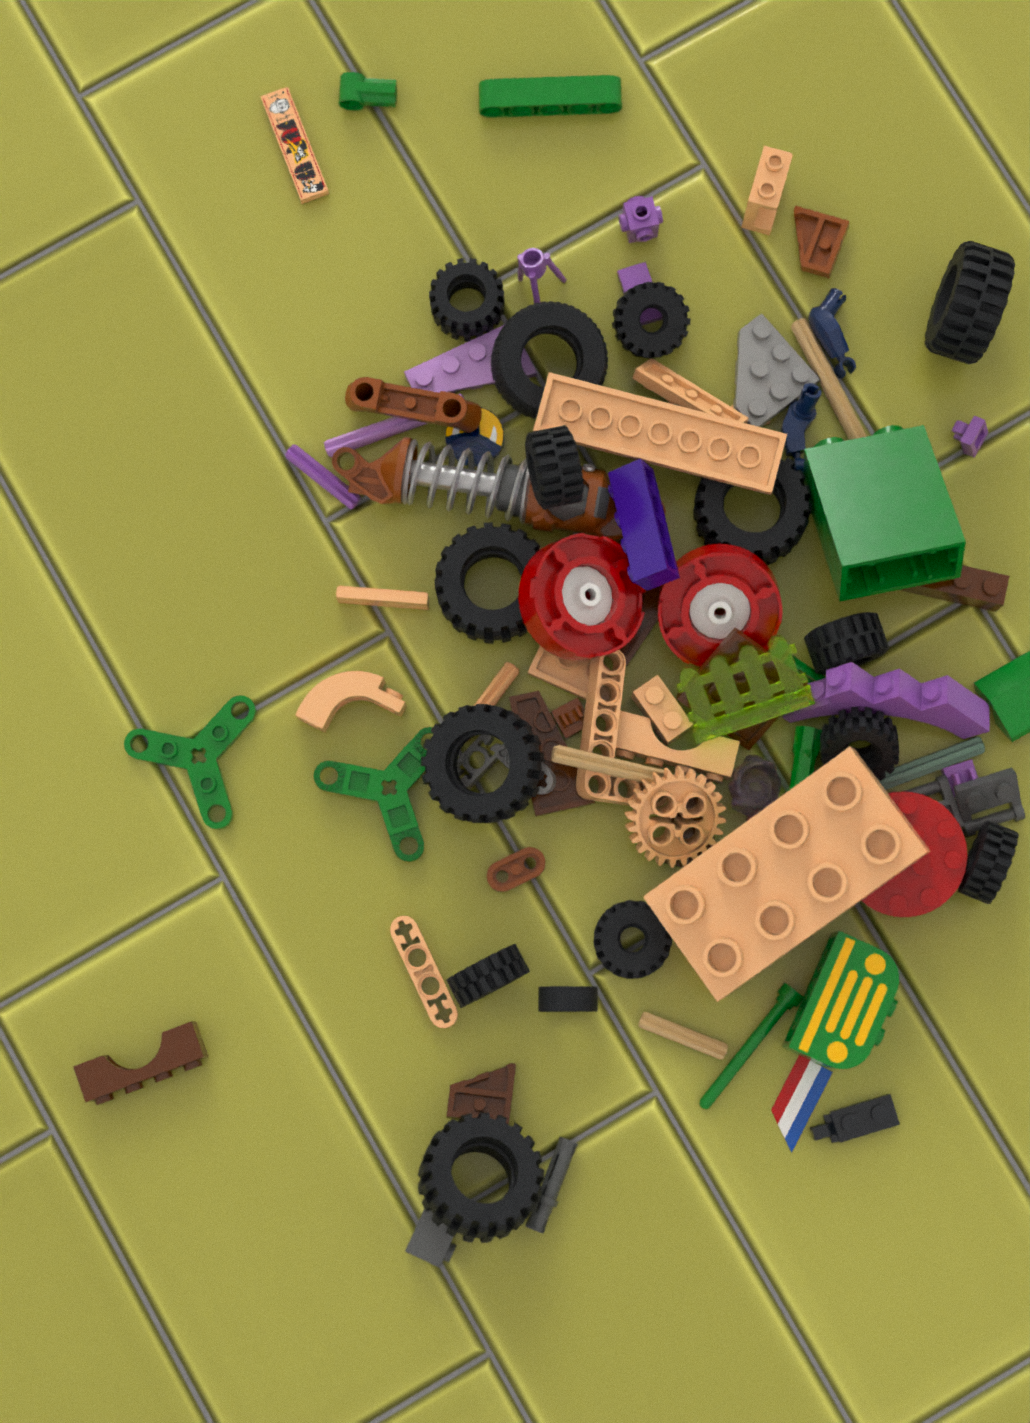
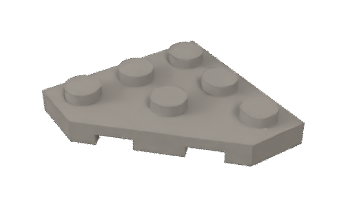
M762 313L738 332V353L735 366L736 389L733 408L749 418L747 424L762 427L800 397L805 384H817L820 378Z

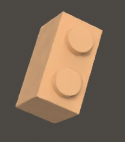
M656 675L633 691L631 698L642 714L650 718L652 728L665 746L670 745L692 729L694 724L659 675Z

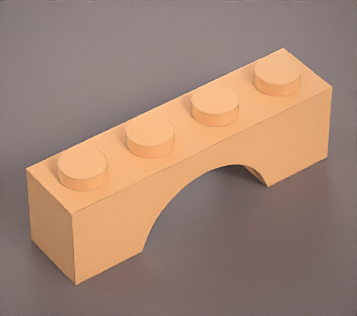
M620 710L615 756L627 760H633L634 756L646 759L645 764L658 768H663L664 764L674 766L675 770L677 767H681L684 774L689 769H693L697 773L705 774L707 780L711 782L722 783L723 779L729 781L731 778L740 741L709 734L702 744L693 749L674 750L665 746L657 739L653 732L650 718Z

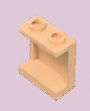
M768 146L763 147L741 228L770 235L793 156L792 153Z

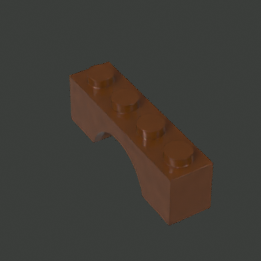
M191 1021L162 1032L161 1045L157 1055L151 1062L141 1068L129 1069L122 1067L109 1055L99 1056L73 1066L85 1102L95 1100L97 1106L113 1100V1093L124 1089L125 1093L129 1094L144 1088L142 1082L154 1078L155 1083L171 1078L173 1077L172 1071L183 1067L186 1072L202 1066L201 1059L209 1056L197 1022Z

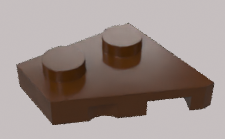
M510 1063L503 1068L489 1073L485 1072L477 1075L475 1078L450 1085L446 1117L459 1120L461 1115L471 1113L473 1118H477L479 1112H489V1118L496 1120L498 1115L506 1117L505 1123L509 1125L516 1064Z

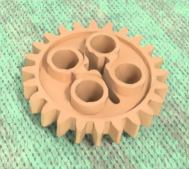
M677 767L675 774L672 775L668 768H664V777L660 778L657 773L653 772L652 777L654 781L652 783L642 779L645 787L643 791L634 788L633 791L638 798L637 800L627 801L634 810L625 812V816L632 820V822L625 825V828L629 832H634L629 836V839L632 843H638L635 848L639 853L646 851L644 856L648 861L655 857L656 863L662 866L667 859L668 865L674 868L676 860H679L683 866H686L687 858L691 857L694 860L698 857L697 853L700 851L704 853L708 850L706 848L708 844L715 845L717 843L713 839L714 834L723 835L724 833L717 827V824L726 822V819L718 813L726 810V807L722 803H717L723 797L719 792H713L716 786L712 782L706 783L707 778L703 774L696 777V772L693 769H689L684 776L683 769ZM668 796V801L663 807H656L655 804L658 798ZM692 797H698L696 806L687 809L686 804L688 800ZM679 812L682 817H676L677 813ZM651 814H657L658 816H661L652 817L651 819H649V815ZM702 816V819H701V820H693V819H691V818H697V817ZM660 826L665 827V831L660 837H653V832L656 828ZM695 827V832L690 838H683L686 829Z

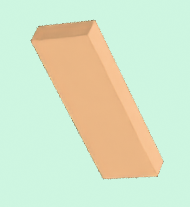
M339 586L336 591V598L339 603L429 610V596L427 592Z

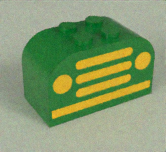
M836 931L831 933L805 991L804 999L798 1007L781 1047L828 1068L849 1069L861 1064L869 1056L873 1046L878 1047L885 1034V1029L881 1027L886 1017L891 1018L898 1003V1000L894 999L899 986V971L894 960L883 950L844 932Z

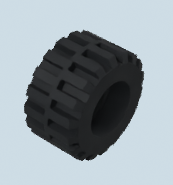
M463 258L457 259L456 265H453L451 261L445 264L446 270L439 269L436 273L437 279H432L430 284L429 300L436 325H441V331L446 335L451 332L453 339L458 340L459 336H464V341H470V336H476L477 338L482 336L485 331L490 332L494 330L493 325L498 326L501 322V315L504 314V290L501 279L497 278V272L494 269L489 271L488 264L483 261L480 265H477L476 259L470 258L469 263H464ZM466 288L477 290L485 298L480 307L468 312L457 310L449 302L457 291Z
M563 425L527 433L525 441L527 467L532 489L540 507L545 510L581 502L584 492L582 468L574 437L567 426Z
M873 612L858 613L831 621L813 629L804 637L816 674L826 675V670L850 662L860 666L883 656L889 650L879 616Z

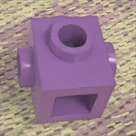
M644 196L630 198L627 202L623 203V212L618 215L621 231L626 232L629 243L645 242L658 237L659 224L663 223L661 208L654 205L652 196L647 198Z

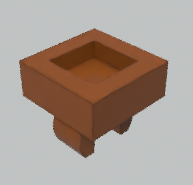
M578 697L551 711V715L565 740L581 732L583 729L585 709Z

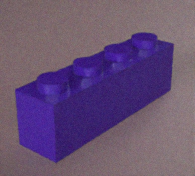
M638 459L608 472L610 480L608 491L617 509L614 512V517L622 531L621 546L624 553L628 556L630 566L627 567V572L630 580L648 591L680 578L654 469L642 459Z

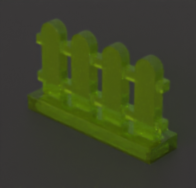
M774 635L769 640L770 652L758 655L755 647L745 645L739 651V663L729 666L725 657L717 655L710 660V673L700 676L694 666H685L681 670V683L676 684L679 693L684 691L692 709V712L687 713L689 721L696 720L697 722L693 725V736L696 744L815 704V696L811 685L803 686V683L808 682L806 673L799 674L792 654L797 652L795 643L788 645L784 636ZM770 661H774L781 680L773 684H769L762 665ZM744 671L751 691L740 695L733 674ZM714 681L721 702L711 705L704 684ZM782 690L785 691L784 694H781V695H778V696H775V697H774V695H773V693H776V692H779V691H782ZM755 700V704L744 706V703ZM725 710V714L715 717V713Z

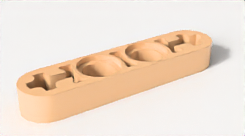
M409 916L397 917L390 926V933L424 1007L434 1025L439 1028L451 1027L458 1018L457 1007L425 939L414 919ZM402 921L406 925L412 924L413 929L409 931L412 940L414 941L417 937L420 940V943L410 945L405 951H403L401 946L402 944H408L403 935L397 936L396 931L400 929L399 923ZM414 949H421L426 953V962L420 967H414L409 962V954ZM428 977H434L439 981V990L434 995H427L422 990V982ZM445 993L447 1000H441L445 1009L451 1008L453 1012L449 1015L450 1021L448 1023H445L442 1019H436L435 1015L439 1013V1009L436 1003L430 1007L428 1000L437 999Z

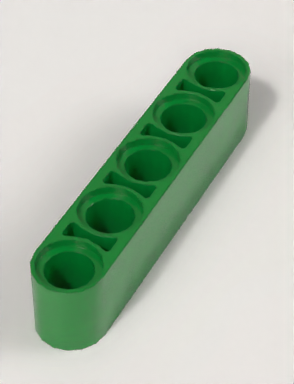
M615 75L486 79L478 84L479 114L488 118L613 114L622 110L621 78Z

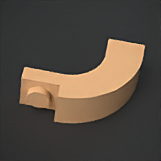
M348 671L335 674L318 683L306 695L295 716L298 720L325 733L336 712L347 703L359 700L369 701L402 717L407 705L402 701L403 695L390 688H387L385 692L382 691L385 684L383 677L370 672Z

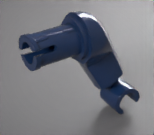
M831 288L821 305L811 309L808 320L812 331L831 359L837 358L838 363L835 365L834 372L838 378L842 379L846 376L843 365L847 367L848 372L851 374L856 368V362L852 358L845 356L844 353L850 350L840 325L834 318L839 308L845 303L846 295H842L843 292L839 289Z
M813 383L805 384L799 399L791 403L780 430L781 433L787 434L784 445L786 456H792V461L795 463L793 469L796 472L798 470L803 472L804 459L801 458V454L806 449L805 432L816 418L815 405L822 394V391L819 390L820 387Z

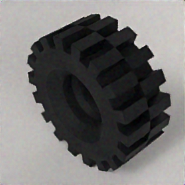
M645 282L628 289L618 299L616 303L618 305L612 314L614 316L612 328L616 331L615 337L617 341L623 344L622 347L626 351L632 352V355L644 358H657L668 355L675 348H679L682 344V339L687 337L689 332L687 331V325H690L691 319L687 316V312H690L688 305L685 306L683 302L685 300L681 294L678 295L675 292L676 289L672 286L668 287L662 282ZM648 308L658 310L663 318L662 326L655 332L644 330L640 323L641 314Z
M851 707L850 713H846L845 709L838 711V718L834 715L828 718L829 724L824 723L822 733H820V751L823 766L850 747L848 744L854 741H867L871 744L863 748L854 749L875 777L881 781L886 778L885 772L891 774L895 770L894 764L898 765L899 742L896 725H893V721L889 716L884 719V713L879 710L873 714L870 707H865L864 712L858 711V707Z
M989 820L982 825L976 839L972 843L971 850L968 852L965 873L958 887L959 893L986 904L992 903V900L997 895V891H1000L1002 882L1005 881L1006 873L1012 864L1011 860L1015 855V848L1018 844V832Z
M626 900L625 902L614 904L603 913L595 927L593 943L598 960L601 961L607 970L618 977L635 979L646 977L663 965L669 956L672 939L646 902ZM630 927L640 929L645 937L643 947L636 952L625 950L620 942L622 932Z
M515 943L449 977L446 981L460 1008H463L524 976L530 970Z

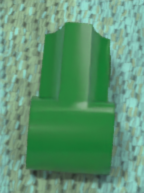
M346 72L340 75L338 105L342 109L358 111L362 110L364 106L396 107L397 80L366 78L357 72Z

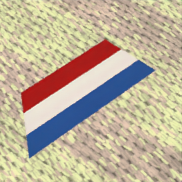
M800 1055L771 1109L791 1153L833 1073Z

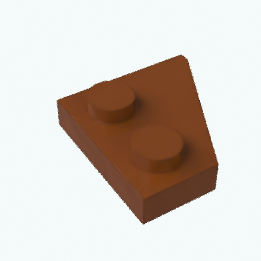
M795 205L794 216L801 271L830 279L850 226L849 220Z

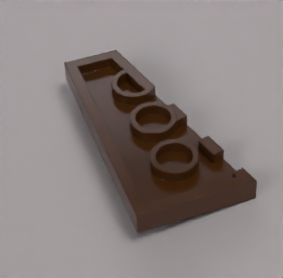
M539 690L509 697L512 712L518 714L522 720L527 721L532 727L531 731L533 734L538 735L541 742L539 749L540 752L544 753L545 758L543 763L556 777V785L553 791L545 795L537 794L536 797H531L535 816L538 817L595 804V801L582 798L576 790L578 768L555 763L551 760L554 746L561 745L567 747ZM546 774L543 780H539L537 787H546L548 785L545 782V779L548 777Z

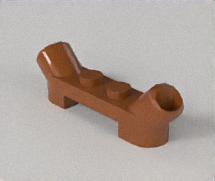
M370 377L356 379L347 387L345 392L346 405L352 411H366L446 426L467 433H471L479 427L482 416L479 404L465 400L458 394L445 391L438 393L395 385Z

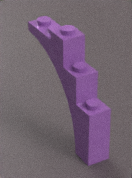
M853 662L826 670V678L808 683L807 687L783 712V719L792 723L808 718L839 715L838 711L845 709L846 713H850L851 707H858V711L864 712L865 707H870L873 714L879 710L887 716L908 718L928 723L947 730L962 739L990 732L989 704L947 675L920 683L903 670L897 669L873 677Z

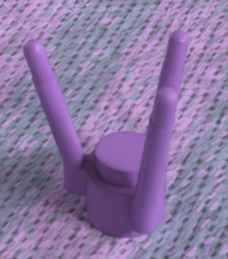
M529 248L522 254H518V280L522 281L524 274L529 277L534 303H541L537 279L544 275L546 266L550 268L562 283L566 282V278L553 263L549 253L543 254L537 248Z

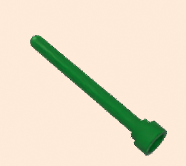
M784 982L777 991L779 995L776 997V1004L700 1099L699 1105L702 1109H709L785 1011L787 1009L791 1010L793 1006L797 1008L804 999L801 994Z

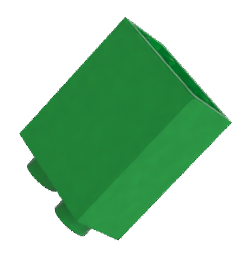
M890 425L877 430L871 436L846 441L839 437H830L819 441L814 447L804 449L803 474L806 477L804 485L810 487L811 496L809 502L812 503V517L839 602L961 577L966 540L924 425L906 429L898 425Z

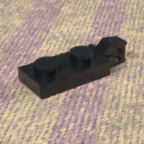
M885 1094L829 1111V1114L823 1115L825 1123L809 1128L815 1141L830 1137L831 1143H841L900 1125L891 1094Z

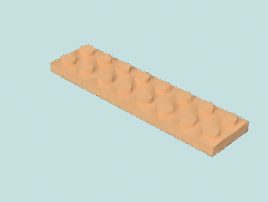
M550 372L548 373L533 428L534 432L566 425L572 433L576 445L634 460L642 459L645 463L771 495L787 437V434Z

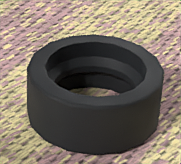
M538 987V1011L597 1012L598 987Z

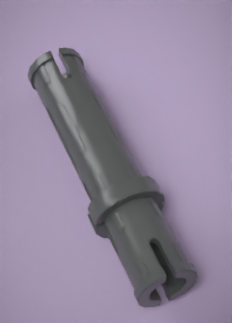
M559 1137L554 1155L541 1185L543 1189L540 1198L531 1211L525 1224L526 1227L544 1234L553 1207L558 1205L559 1201L556 1199L578 1143Z

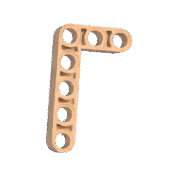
M620 650L591 660L580 750L591 753L594 747H598L603 756L615 758L626 668V658ZM605 656L609 657L613 662L611 671L607 670L603 665ZM601 686L609 691L610 697L608 701H604L600 696ZM598 716L602 717L606 723V728L603 732L596 726ZM581 768L577 769L576 790L582 798L587 800L630 806L627 801L637 800L638 798L633 791L634 788L641 791L645 789L641 782ZM591 777L595 778L598 782L599 787L596 793H593L588 787ZM620 782L626 784L628 789L625 798L618 792ZM668 796L658 798L655 804L656 807L666 804Z

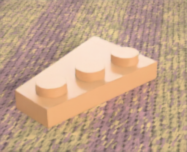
M540 646L528 670V674L586 700L592 659L583 661L566 660L549 653ZM601 686L600 696L604 701H608L610 697L609 691Z

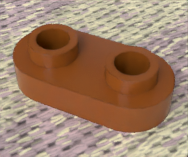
M533 847L519 850L493 863L487 871L488 884L498 892L512 890L540 876L545 869V857L540 850ZM527 858H533L536 861V866L533 869H527L524 866V861ZM500 871L508 874L506 882L501 883L496 879Z

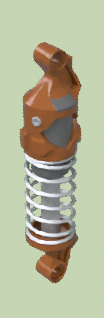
M404 437L382 457L371 463L356 450L348 447L338 449L332 457L334 469L349 481V493L366 495L371 500L380 504L404 503L405 505L408 503L410 506L413 503L416 485L428 487V508L433 506L436 489L448 490L446 503L448 512L453 508L456 492L467 493L466 513L468 515L472 513L476 495L486 497L485 515L487 518L491 517L495 506L498 511L505 512L507 522L511 520L512 516L519 517L522 524L530 525L534 530L546 532L560 530L572 532L573 534L585 533L598 537L606 536L612 540L623 538L621 528L617 525L614 517V512L617 511L616 505L608 491V485H610L609 476L605 470L597 469L591 464L581 466L584 484L581 502L543 510L538 504L532 489L527 460L525 459L519 465L513 464L509 454L502 458L496 474L494 473L493 457L489 451L483 454L477 470H474V456L470 448L463 451L458 465L455 467L454 451L449 444L443 448L438 462L435 464V450L431 442L429 441L423 445L418 456V442L416 439L412 440V438ZM428 448L430 463L423 462ZM346 453H351L355 459L354 466L349 470H344L340 465V459ZM447 453L449 455V466L443 465ZM468 456V469H465L463 466ZM487 461L488 472H483L485 463ZM662 502L664 514H666V508Z

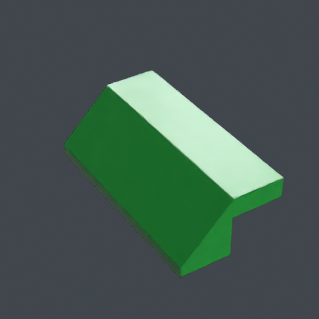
M1030 651L973 683L975 691L992 708L995 724L1011 742L1030 732Z

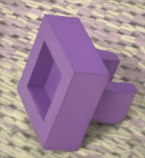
M977 416L973 417L969 425L957 420L951 430L955 433L954 439L960 441L963 453L974 458L988 434L986 421Z
M972 759L941 769L942 775H946L954 798L953 786L978 778Z

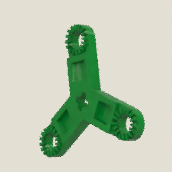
M242 695L235 696L221 708L194 739L138 728L127 734L124 740V748L127 754L134 759L187 770L204 823L212 829H224L229 826L234 815L218 760L254 721L257 710L255 704L248 697ZM238 703L246 704L249 707V713L244 719H236L233 716V708ZM144 736L148 740L147 749L140 753L135 752L132 742L137 737ZM205 749L206 753L204 756L207 760L204 763L198 761L194 764L195 756L192 753L195 750L201 752ZM220 805L225 808L226 816L221 822L216 823L211 821L209 812L212 807Z
M433 727L421 729L384 771L329 760L321 762L314 771V781L317 787L325 792L378 802L394 852L399 859L405 862L419 859L424 851V841L407 791L426 771L425 766H421V757H426L427 750L422 747L421 740L427 734H434L430 731ZM326 768L335 769L338 773L337 781L329 785L324 784L320 779L321 772ZM384 781L387 783L395 781L397 783L395 785V790L397 791L395 795L389 793L385 796L382 794L384 790L382 783ZM408 837L415 839L418 843L417 851L411 855L404 854L400 850L401 841Z

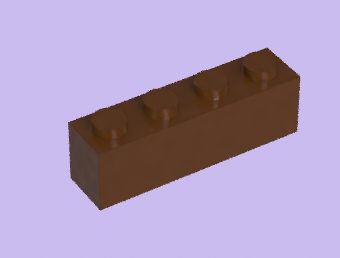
M962 565L960 578L901 589V591L997 612L1004 605L1010 576Z

